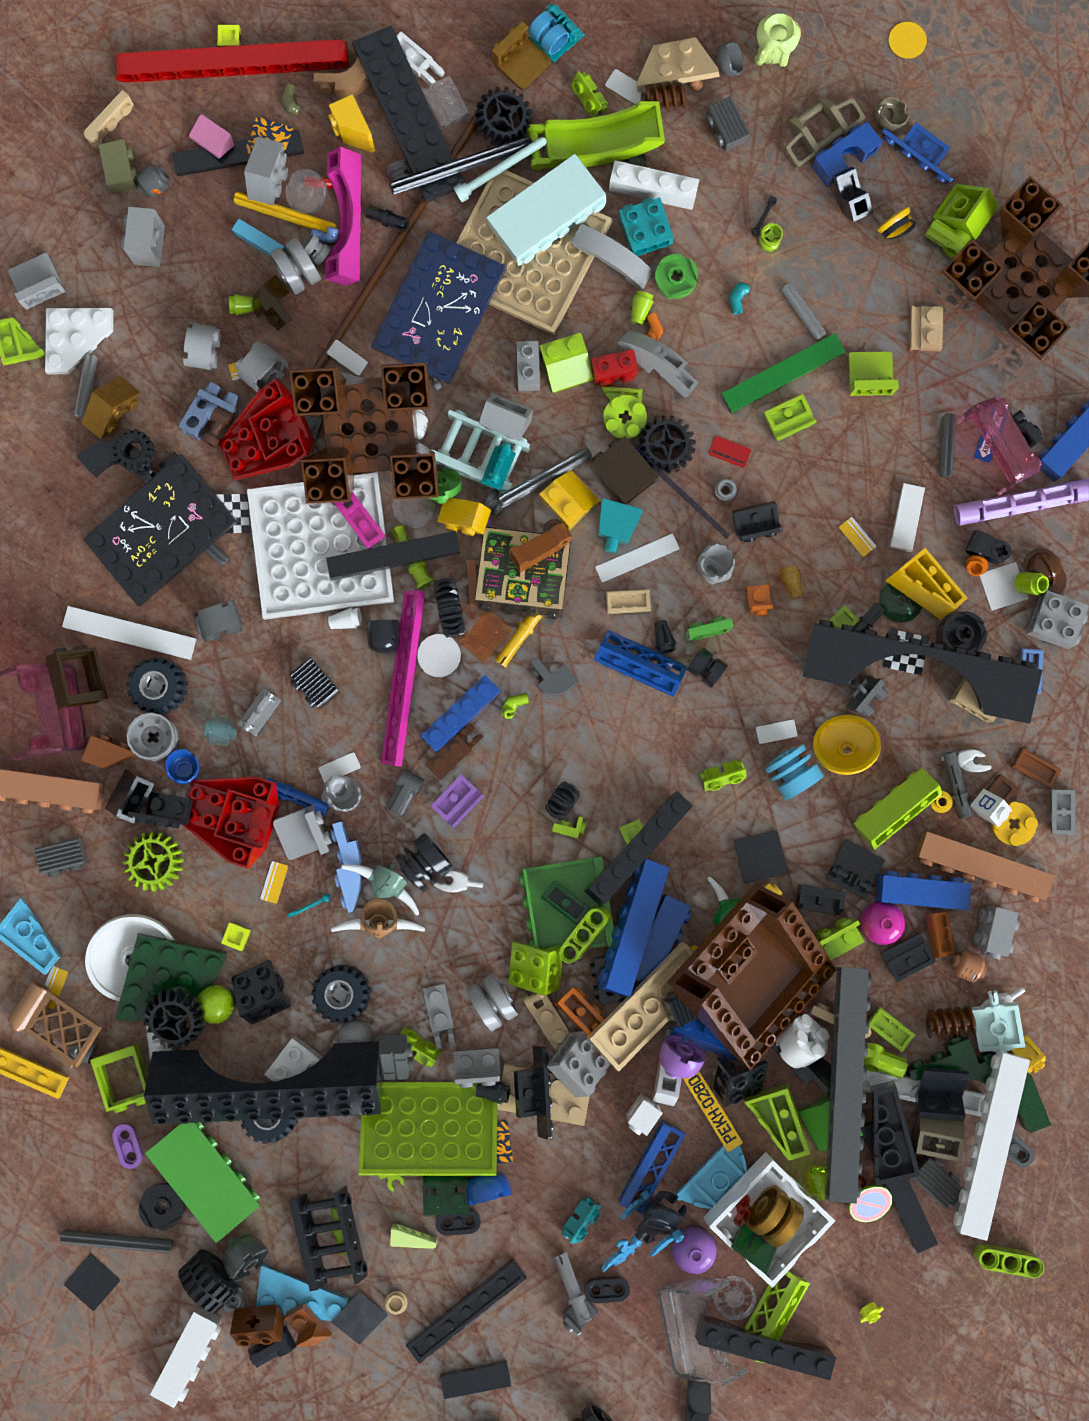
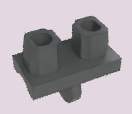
M870 676L868 680L863 678L860 683L852 681L850 683V686L854 689L850 694L852 700L846 707L851 711L870 717L875 708L869 702L873 698L877 701H882L888 695V692L883 687L885 682L873 676Z

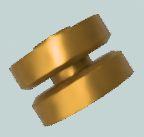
M772 1185L766 1188L754 1201L747 1216V1226L757 1235H762L764 1240L773 1247H780L789 1241L798 1230L804 1216V1207L793 1197H788V1194L779 1186Z

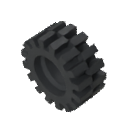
M126 429V433L122 431L120 432V437L116 436L114 438L116 440V443H112L114 459L128 471L137 472V469L143 471L145 470L144 467H149V462L155 459L153 457V454H156V450L153 448L155 447L154 443L144 432H140L138 429H134V431ZM131 443H139L142 447V452L137 458H129L126 455V448Z

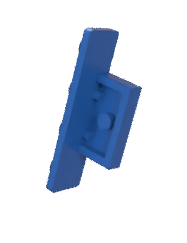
M917 122L903 141L884 128L882 130V133L885 134L884 140L893 146L895 143L903 147L900 151L910 159L914 155L920 160L917 164L926 171L930 168L937 172L935 177L944 184L947 181L953 182L954 179L937 167L951 147Z

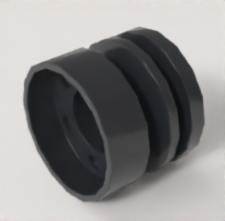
M424 832L413 841L417 849L416 853H413L406 847L404 852L408 859L400 853L395 856L403 874L423 892L429 889L424 879L431 885L436 883L432 876L434 871L440 877H444L454 868L439 847Z

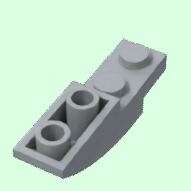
M628 331L617 343L624 351L634 350L636 361L648 373L655 369L684 398L699 384L684 369L688 362L661 342L646 335Z

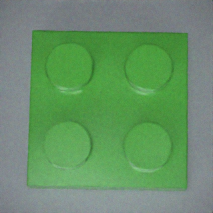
M725 616L712 619V622H709L710 624L704 625L703 622L691 624V627L684 634L686 643L729 632L734 627L732 619H725Z

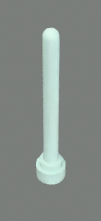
M540 137L468 184L463 183L461 185L459 183L453 187L460 201L463 203L468 200V196L472 194L473 190L545 146L547 143L546 138Z

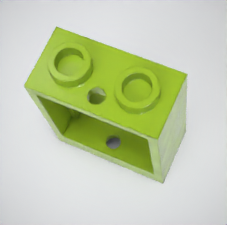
M139 1043L90 1060L106 1112L114 1110L115 1113L127 1110V1105L135 1103L136 1106L146 1103L144 1092L116 1101L105 1064L133 1055L145 1092L148 1070Z

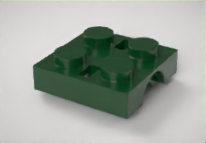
M423 1176L424 1217L443 1214H470L466 1196L469 1176ZM457 1187H465V1192L458 1193ZM427 1189H436L435 1194H427Z

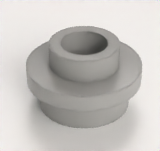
M720 480L715 486V495L721 501H730L736 495L737 488L731 480ZM726 487L729 489V493L723 494L721 489Z

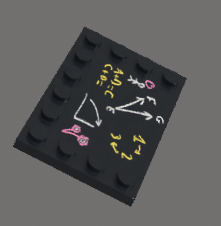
M180 454L83 540L135 604L142 606L239 521L183 454Z

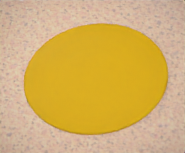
M913 22L899 23L889 34L890 48L901 58L911 59L919 56L927 44L924 30Z

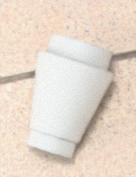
M350 607L328 617L331 629L358 628L363 623L359 608Z

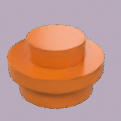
M972 555L967 559L965 567L970 575L980 576L987 571L988 561L981 555Z

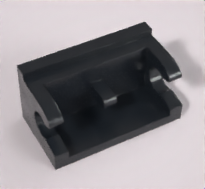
M798 884L796 908L840 915V913H843L846 892Z

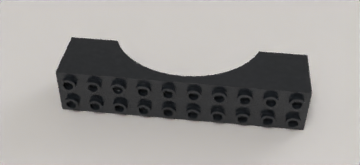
M820 619L819 623H814L803 677L848 686L860 671L878 660L902 654L924 655L943 661L960 672L972 687L978 700L980 711L983 714L1028 724L1031 722L1043 671L1034 662L1021 660V664L1014 663L1015 659L1000 655L998 659H993L991 654L976 651L975 655L968 654V650L965 648L953 646V650L945 649L946 645L931 642L930 646L924 645L921 639L908 637V641L900 640V635L886 633L885 637L879 636L876 630L864 628L863 632L855 631V626L842 624L841 628L832 626L833 622Z
M379 1041L334 1043L325 1056L307 1070L283 1080L267 1083H247L224 1077L204 1062L198 1050L154 1051L151 1056L144 1099L152 1124L158 1125L381 1114L383 1078L379 1059Z

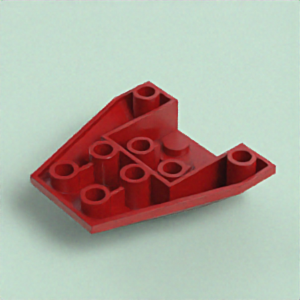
M275 378L256 393L219 441L233 480H239L295 465L310 454L314 438L305 416H295L293 395L279 379Z
M256 776L200 779L191 782L187 798L193 799L189 825L183 826L227 862L249 869L266 850L274 826L273 822L280 807L276 783Z

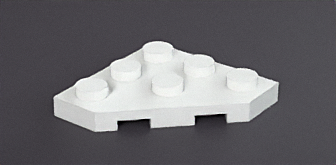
M46 308L45 372L47 374H70L86 354H91L97 348V345L113 332L112 308Z

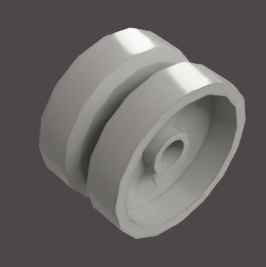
M295 237L286 242V249L290 255L289 258L280 248L273 250L269 254L276 265L275 268L280 277L296 296L305 290V285L300 276H303L310 285L319 282L321 277L308 254Z
M494 973L483 979L487 993L477 983L466 989L472 1004L491 1032L502 1025V1020L497 1011L508 1021L519 1015L508 990Z

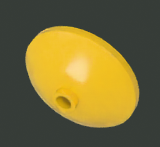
M840 715L827 720L818 728L813 739V750L818 762L827 770L843 775L856 774L868 769L877 760L881 749V740L876 728L866 719L854 715Z

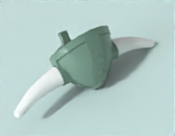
M391 863L388 868L376 865L374 869L356 864L341 865L342 869L350 870L366 877L371 882L372 892L376 898L394 896L406 903L415 915H419L414 900L403 889L407 884L406 880L392 871L396 866L394 863Z

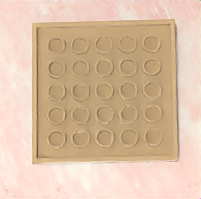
M505 170L487 182L456 243L506 265L507 269L489 303L490 306L555 335L595 256L592 254L587 255L570 244L580 226L575 225L563 238L558 237L554 240L548 249L537 252L530 262L522 263L518 266L488 227L486 217L527 189L534 182ZM593 212L582 224L606 235L612 223V218L599 212Z

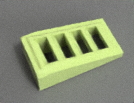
M392 1224L391 1246L436 1248V1237L399 1224Z

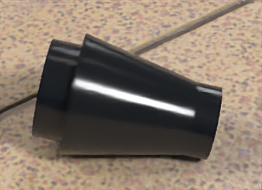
M667 621L655 622V649L658 650L659 654H668L675 651L677 643Z
M496 1082L492 1086H482V1084L478 1083L476 1097L501 1105L508 1103L510 1085L505 1084V1082Z

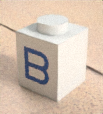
M985 789L980 792L970 805L978 816L997 827L1008 818L1009 813L1012 811L1004 799Z

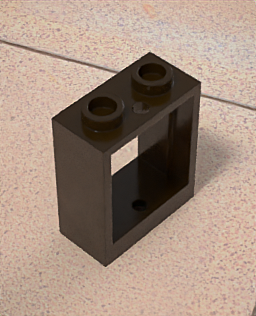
M81 645L68 651L66 647L53 650V654L45 657L58 709L97 704L108 699L96 647L87 648L86 645ZM82 659L90 692L69 695L61 661Z

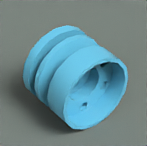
M804 744L786 750L775 757L764 769L767 774L774 770L778 771V773L770 778L772 781L780 778L784 780L777 790L785 801L803 792L825 776L817 764L806 767L805 762L811 758V754L809 753L803 757L799 756V754L807 749Z

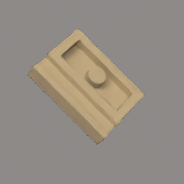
M911 306L909 351L941 352L943 349V307Z

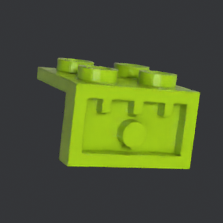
M892 352L849 353L850 396L893 395L898 390V380H893Z
M843 917L834 922L836 926L830 929L825 927L815 933L816 939L830 960L864 942L857 929V926L860 925L858 920Z
M512 942L508 983L543 996L560 990L562 959L559 956V950L561 946L555 945L547 949H540L521 942Z

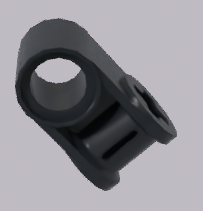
M974 530L965 552L969 555H981L993 564H1000L1010 557L1012 550L1008 543L996 539L985 532ZM997 549H1001L1000 553L1002 554V556H997Z

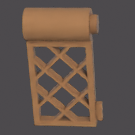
M31 980L8 1018L9 1026L18 1032L24 1030L61 1056L60 1062L69 1068L80 1065L102 1029L100 1025L51 992L48 986L36 980ZM51 999L56 1002L58 1011L53 1014L48 1013L47 1007ZM70 1012L73 1014L75 1024L65 1026L64 1014ZM58 1016L60 1028L51 1030L49 1018ZM44 1019L46 1032L38 1033L34 1030V1027L39 1020ZM87 1024L93 1030L87 1038H82L81 1026ZM75 1028L77 1040L68 1042L66 1030ZM61 1031L63 1044L55 1045L52 1033ZM78 1043L79 1053L76 1058H73L69 1052V1045Z

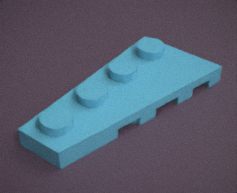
M264 1263L261 1265L256 1306L277 1304L284 1315H286L287 1311L305 1302L320 1320L332 1321L348 1305L349 1297L325 1287H321L316 1291H309L307 1280H300L290 1276L287 1272L270 1268L269 1265Z

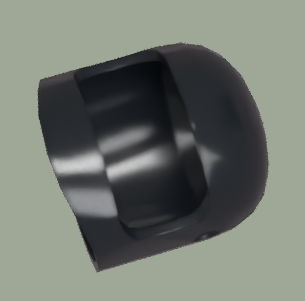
M373 620L367 622V642L373 652L390 653L398 648L397 627L399 626V620Z

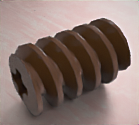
M671 82L668 84L667 89L664 83L660 84L659 89H657L655 84H652L650 91L647 85H643L641 101H658L660 111L662 106H665L666 111L669 112L671 105L677 111L679 104L682 105L683 110H686L685 89L681 82H677L676 88Z
M964 1006L963 1009L955 1007L954 1010L948 1007L945 1011L938 1008L936 1013L932 1009L927 1011L926 1031L929 1038H932V1032L934 1031L938 1038L941 1037V1031H944L947 1037L950 1036V1030H953L955 1036L959 1035V1029H962L964 1035H967L968 1028H971L973 1034L976 1033L975 1017L969 1006Z

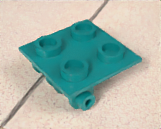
M550 3L545 10L550 12L557 20V24H561L569 33L567 42L558 52L550 55L541 46V41L537 42L530 33L529 38L555 63L582 39L585 34L557 5Z

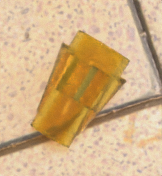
M797 565L780 569L781 575L779 576L790 598L803 595L801 571L797 568Z

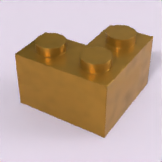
M121 376L92 391L81 424L100 439L108 435H114L119 428L118 423L123 414L128 411H134L138 406L139 402L137 400L140 391Z

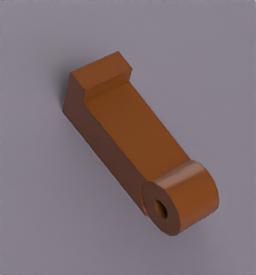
M561 523L520 546H513L509 549V557L521 573L562 549L573 537L565 525Z

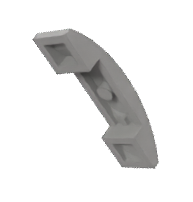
M580 224L570 243L585 254L594 255L623 274L625 280L640 290L644 289L653 272L644 261L623 245L586 225Z

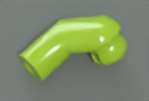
M527 693L506 698L501 708V714L505 719L513 718L519 705L529 703Z

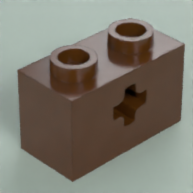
M277 1304L234 1309L230 1336L238 1346L248 1347L251 1344L269 1345L272 1342H281L285 1315Z

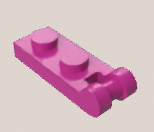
M352 491L351 502L353 505L346 509L344 506L347 502L333 503L367 549H370L386 536Z

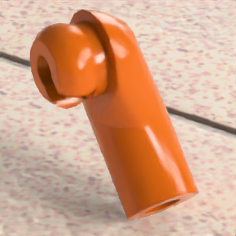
M652 313L646 317L650 329L645 335L659 341L663 333V327L657 314Z

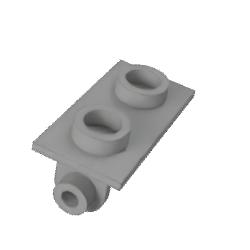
M263 688L238 724L246 731L257 736L282 700Z

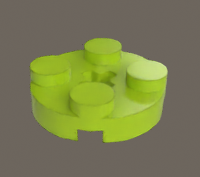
M620 395L613 398L606 405L603 420L607 430L613 436L620 439L626 436L629 439L636 437L641 429L645 427L647 413L645 406L639 399L631 395ZM625 410L629 411L628 415L631 416V420L622 423L619 414H623Z

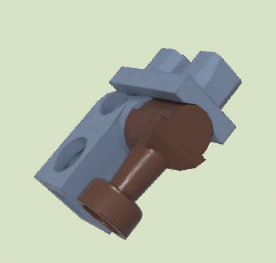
M209 382L204 391L199 389L197 396L178 427L182 433L216 448L219 443L217 436L223 427H228L232 424L233 419L238 414L236 407L239 397L228 391L225 398L221 400L217 397L222 389L218 385ZM208 421L213 422L209 433H203Z

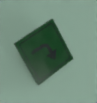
M747 1208L731 1248L764 1274H767L777 1247L770 1245L764 1240L762 1235H757L747 1226V1216L750 1208Z

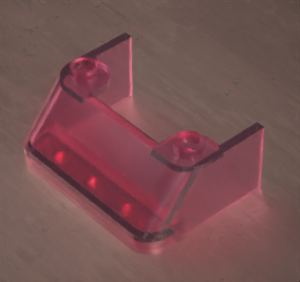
M995 396L970 407L957 420V423L959 425L973 418L1009 481L1007 486L997 492L1001 496L1040 473L1042 464L1038 456L1034 455L1008 411L1009 407L1006 400Z
M62 663L69 695L80 694L75 668L68 663ZM47 664L16 665L0 671V677L17 676L19 686L23 691L28 693L36 692L42 735L31 738L28 751L10 756L11 760L41 758L81 750L86 746L87 735L82 706L57 708Z

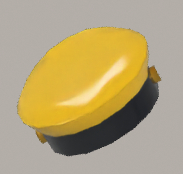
M905 207L891 216L877 228V232L882 234L884 239H895L913 230L916 226V221L910 215V207Z

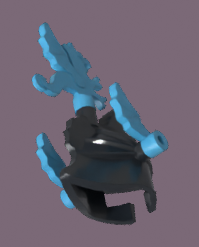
M647 1190L640 1194L641 1199L631 1203L620 1216L624 1220L641 1205L646 1204L643 1212V1221L638 1226L637 1233L631 1238L630 1243H628L627 1239L618 1241L616 1246L620 1247V1250L611 1255L601 1269L606 1271L610 1266H617L624 1262L629 1254L633 1255L636 1252L635 1248L641 1247L643 1240L648 1245L655 1241L654 1236L657 1234L670 1235L660 1240L654 1246L653 1250L649 1253L651 1257L673 1240L676 1243L680 1242L684 1235L677 1228V1224L686 1215L687 1206L683 1204L678 1213H676L673 1209L660 1204L663 1199L674 1204L679 1198L676 1194L668 1191H659L653 1199Z

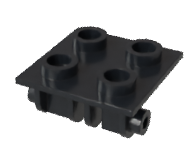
M845 839L826 879L866 899L868 893L871 894L874 889L873 883L885 859Z

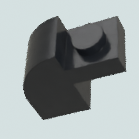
M850 167L833 175L837 193H835L836 201L842 213L848 219L855 222L873 213L869 193L861 189L856 168Z

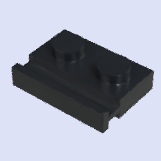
M919 932L880 953L895 982H899L937 962L922 937V933Z

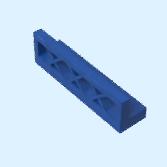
M607 630L594 658V661L674 697L687 669L686 665L610 630ZM608 639H611L617 642L618 645L615 646L613 644L608 643L607 641ZM633 649L637 651L639 655H634L630 653L629 650ZM649 659L657 660L659 664H654ZM669 668L680 671L679 675L671 672Z
M663 1120L661 1121L618 1198L620 1205L628 1208L631 1203H634L632 1199L636 1192L640 1190L644 1192L645 1189L650 1188L648 1192L651 1196L653 1195L686 1133ZM670 1131L679 1135L674 1144L665 1145V1139ZM664 1150L666 1155L665 1162L654 1165V1159L658 1152ZM653 1170L655 1174L654 1182L643 1185V1179L647 1172ZM646 1204L641 1205L636 1211L642 1214Z

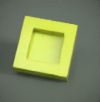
M218 25L217 46H241L240 26Z
M229 922L221 944L243 951L251 929Z

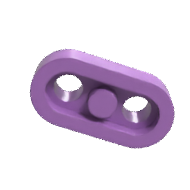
M130 1123L118 1125L113 1131L112 1138L119 1161L123 1167L133 1169L142 1162L144 1157L137 1130ZM123 1130L129 1132L128 1138L123 1136ZM130 1152L135 1153V1159L129 1157Z

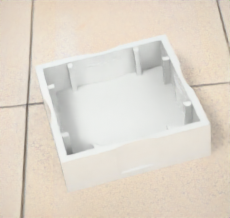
M765 1152L703 1218L708 1226L731 1248L746 1209L751 1208L754 1201L766 1188L777 1185L788 1194V1197H793L804 1207L802 1222L792 1238L784 1245L777 1247L767 1274H764L746 1260L749 1266L773 1287L795 1264L798 1257L807 1248L812 1246L835 1220Z

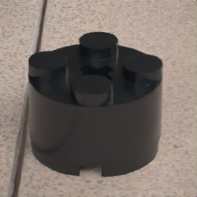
M968 611L958 612L945 618L940 623L936 633V643L946 645L945 649L953 650V646L967 649L968 654H974L984 646L987 639V630H985L983 620L975 613ZM959 631H962L963 639L960 638Z

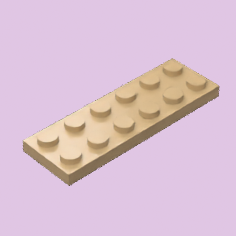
M681 942L632 991L631 996L627 997L587 1037L615 1070L620 1071L669 1021L661 1000L667 998V993L672 991L666 982L693 953L686 943Z

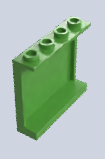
M602 856L523 869V873L519 874L521 887H526L527 893L526 896H523L524 908L529 909L530 918H526L528 931H533L534 940H530V946L540 949H547L555 945L562 946L577 927V925L541 898L553 881H557V884L560 883L561 886H564V889L571 892V895L574 894L575 897H578V900L588 905L589 910L599 907L584 891L604 870ZM608 900L606 904L602 906L608 908V910L611 913L610 902ZM596 912L595 920L599 923L602 922L603 917L601 913ZM612 914L609 924L589 949L611 946L614 929ZM583 929L581 935L585 940H588L589 933ZM569 946L568 952L575 951L573 947Z

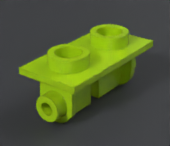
M578 71L570 86L591 118H594L599 111L604 113L608 110V102L604 99L601 92L593 93L597 90V86L591 79V76L585 72L581 74Z
M735 759L722 764L724 772L721 773L718 766L703 770V773H700V778L704 782V791H716L724 785L730 783L738 784L747 778L746 767H744L742 760L737 761Z
M404 1027L400 1034H405L407 1042L412 1043V1051L417 1052L414 1059L425 1067L429 1066L432 1068L442 1050H438L434 1043L426 1041L415 1031Z

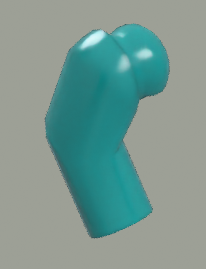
M737 283L729 295L733 315L743 313L741 299L750 291L747 283Z

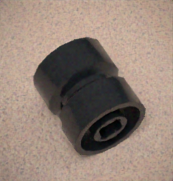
M703 647L689 665L687 671L695 677L701 676V681L712 688L728 665L719 658L713 659V654Z

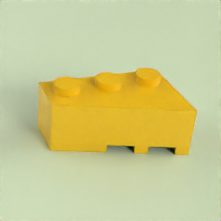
M926 548L918 552L885 580L940 620L968 599Z

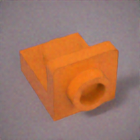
M769 584L746 587L748 612L755 613V616L768 615V612L773 609V604L770 601Z

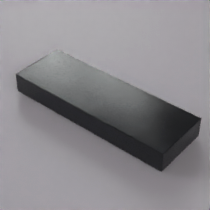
M507 1361L440 1374L444 1399L511 1386Z

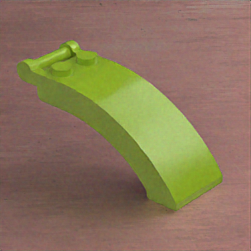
M639 101L636 105L627 109L594 118L547 120L545 124H532L526 129L527 135L530 136L532 142L538 139V135H543L547 140L545 145L546 158H541L540 149L532 153L531 168L536 171L543 168H556L574 154H576L585 167L614 163V161H622L659 147L665 142L658 101Z

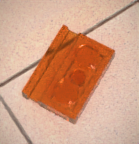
M488 609L462 638L460 643L484 664L513 630Z

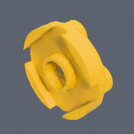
M1009 802L1007 804L1012 811L1009 813L1008 818L999 827L991 823V830L999 842L1005 845L1019 846L1031 840L1038 827V821L1033 811L1027 805L1019 802ZM1010 819H1012V820L1017 819V820H1018V823H1017V824H1018V828H1017V829H1016V828H1012V829L1009 828V826H1010V824H1011V823L1009 822Z

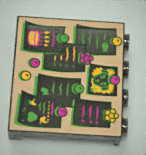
M486 527L482 538L474 599L475 608L483 612L497 610L503 614L523 613L527 617L541 615L547 619L562 618L571 541L559 551L520 573L509 557V549L515 545L520 546L543 533Z

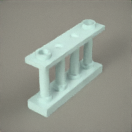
M449 410L448 417L453 423L442 448L438 449V451L432 450L435 452L436 465L442 468L453 469L461 476L482 484L481 480L495 445L500 446L501 442L508 443L513 446L512 452H515L516 455L503 488L498 491L504 493L513 488L512 483H509V477L521 450L529 453L530 444L527 443V440L523 437L519 441L509 439L502 433L486 429L485 426L468 418V415L460 410L455 412ZM461 425L473 429L461 458L456 460L450 457L449 451ZM482 433L492 437L493 440L481 467L474 468L470 466L469 460Z

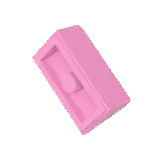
M203 114L198 117L189 134L190 139L217 158L222 157L234 146L230 133Z

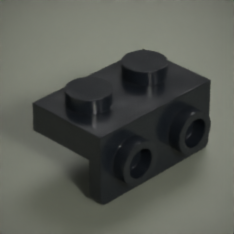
M775 501L732 511L736 536L740 541L752 542L756 540V537H773L778 532L783 531L779 523Z

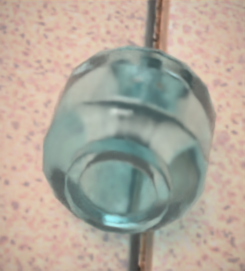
M213 716L210 720L206 721L203 737L207 738L209 744L226 747L230 744L231 740L235 741L237 728L233 727L232 719Z

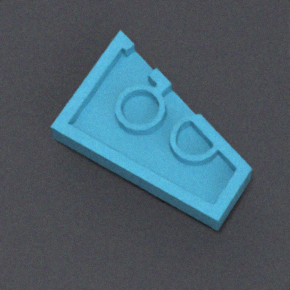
M20 898L0 923V940L46 975L61 955L25 899Z

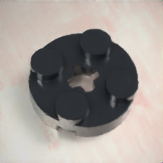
M167 1182L158 1183L148 1188L141 1197L138 1211L142 1222L146 1226L164 1231L174 1227L181 1220L186 1207L185 1203ZM158 1201L167 1204L166 1212L157 1210Z

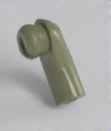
M286 83L281 96V105L288 114L298 115L300 105L295 103L293 99L296 87Z

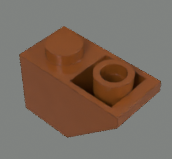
M99 734V737L91 735L81 760L103 769H109L137 755L131 751L127 743L120 741L118 745L111 742V737Z

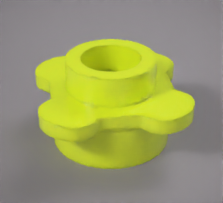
M875 1302L867 1304L860 1310L862 1315L860 1322L868 1321L870 1324L874 1323L881 1317L879 1313L884 1308L882 1306L878 1308Z

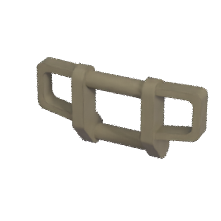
M822 96L817 100L816 104L797 118L793 117L788 121L789 127L797 136L784 147V152L793 166L799 168L839 137L846 136L850 129L865 119V115L853 98L835 106L829 99ZM847 105L851 106L857 116V120L849 126L839 112V109ZM822 110L828 114L837 129L817 143L803 123ZM799 138H801L810 152V155L802 161H799L791 150V146Z

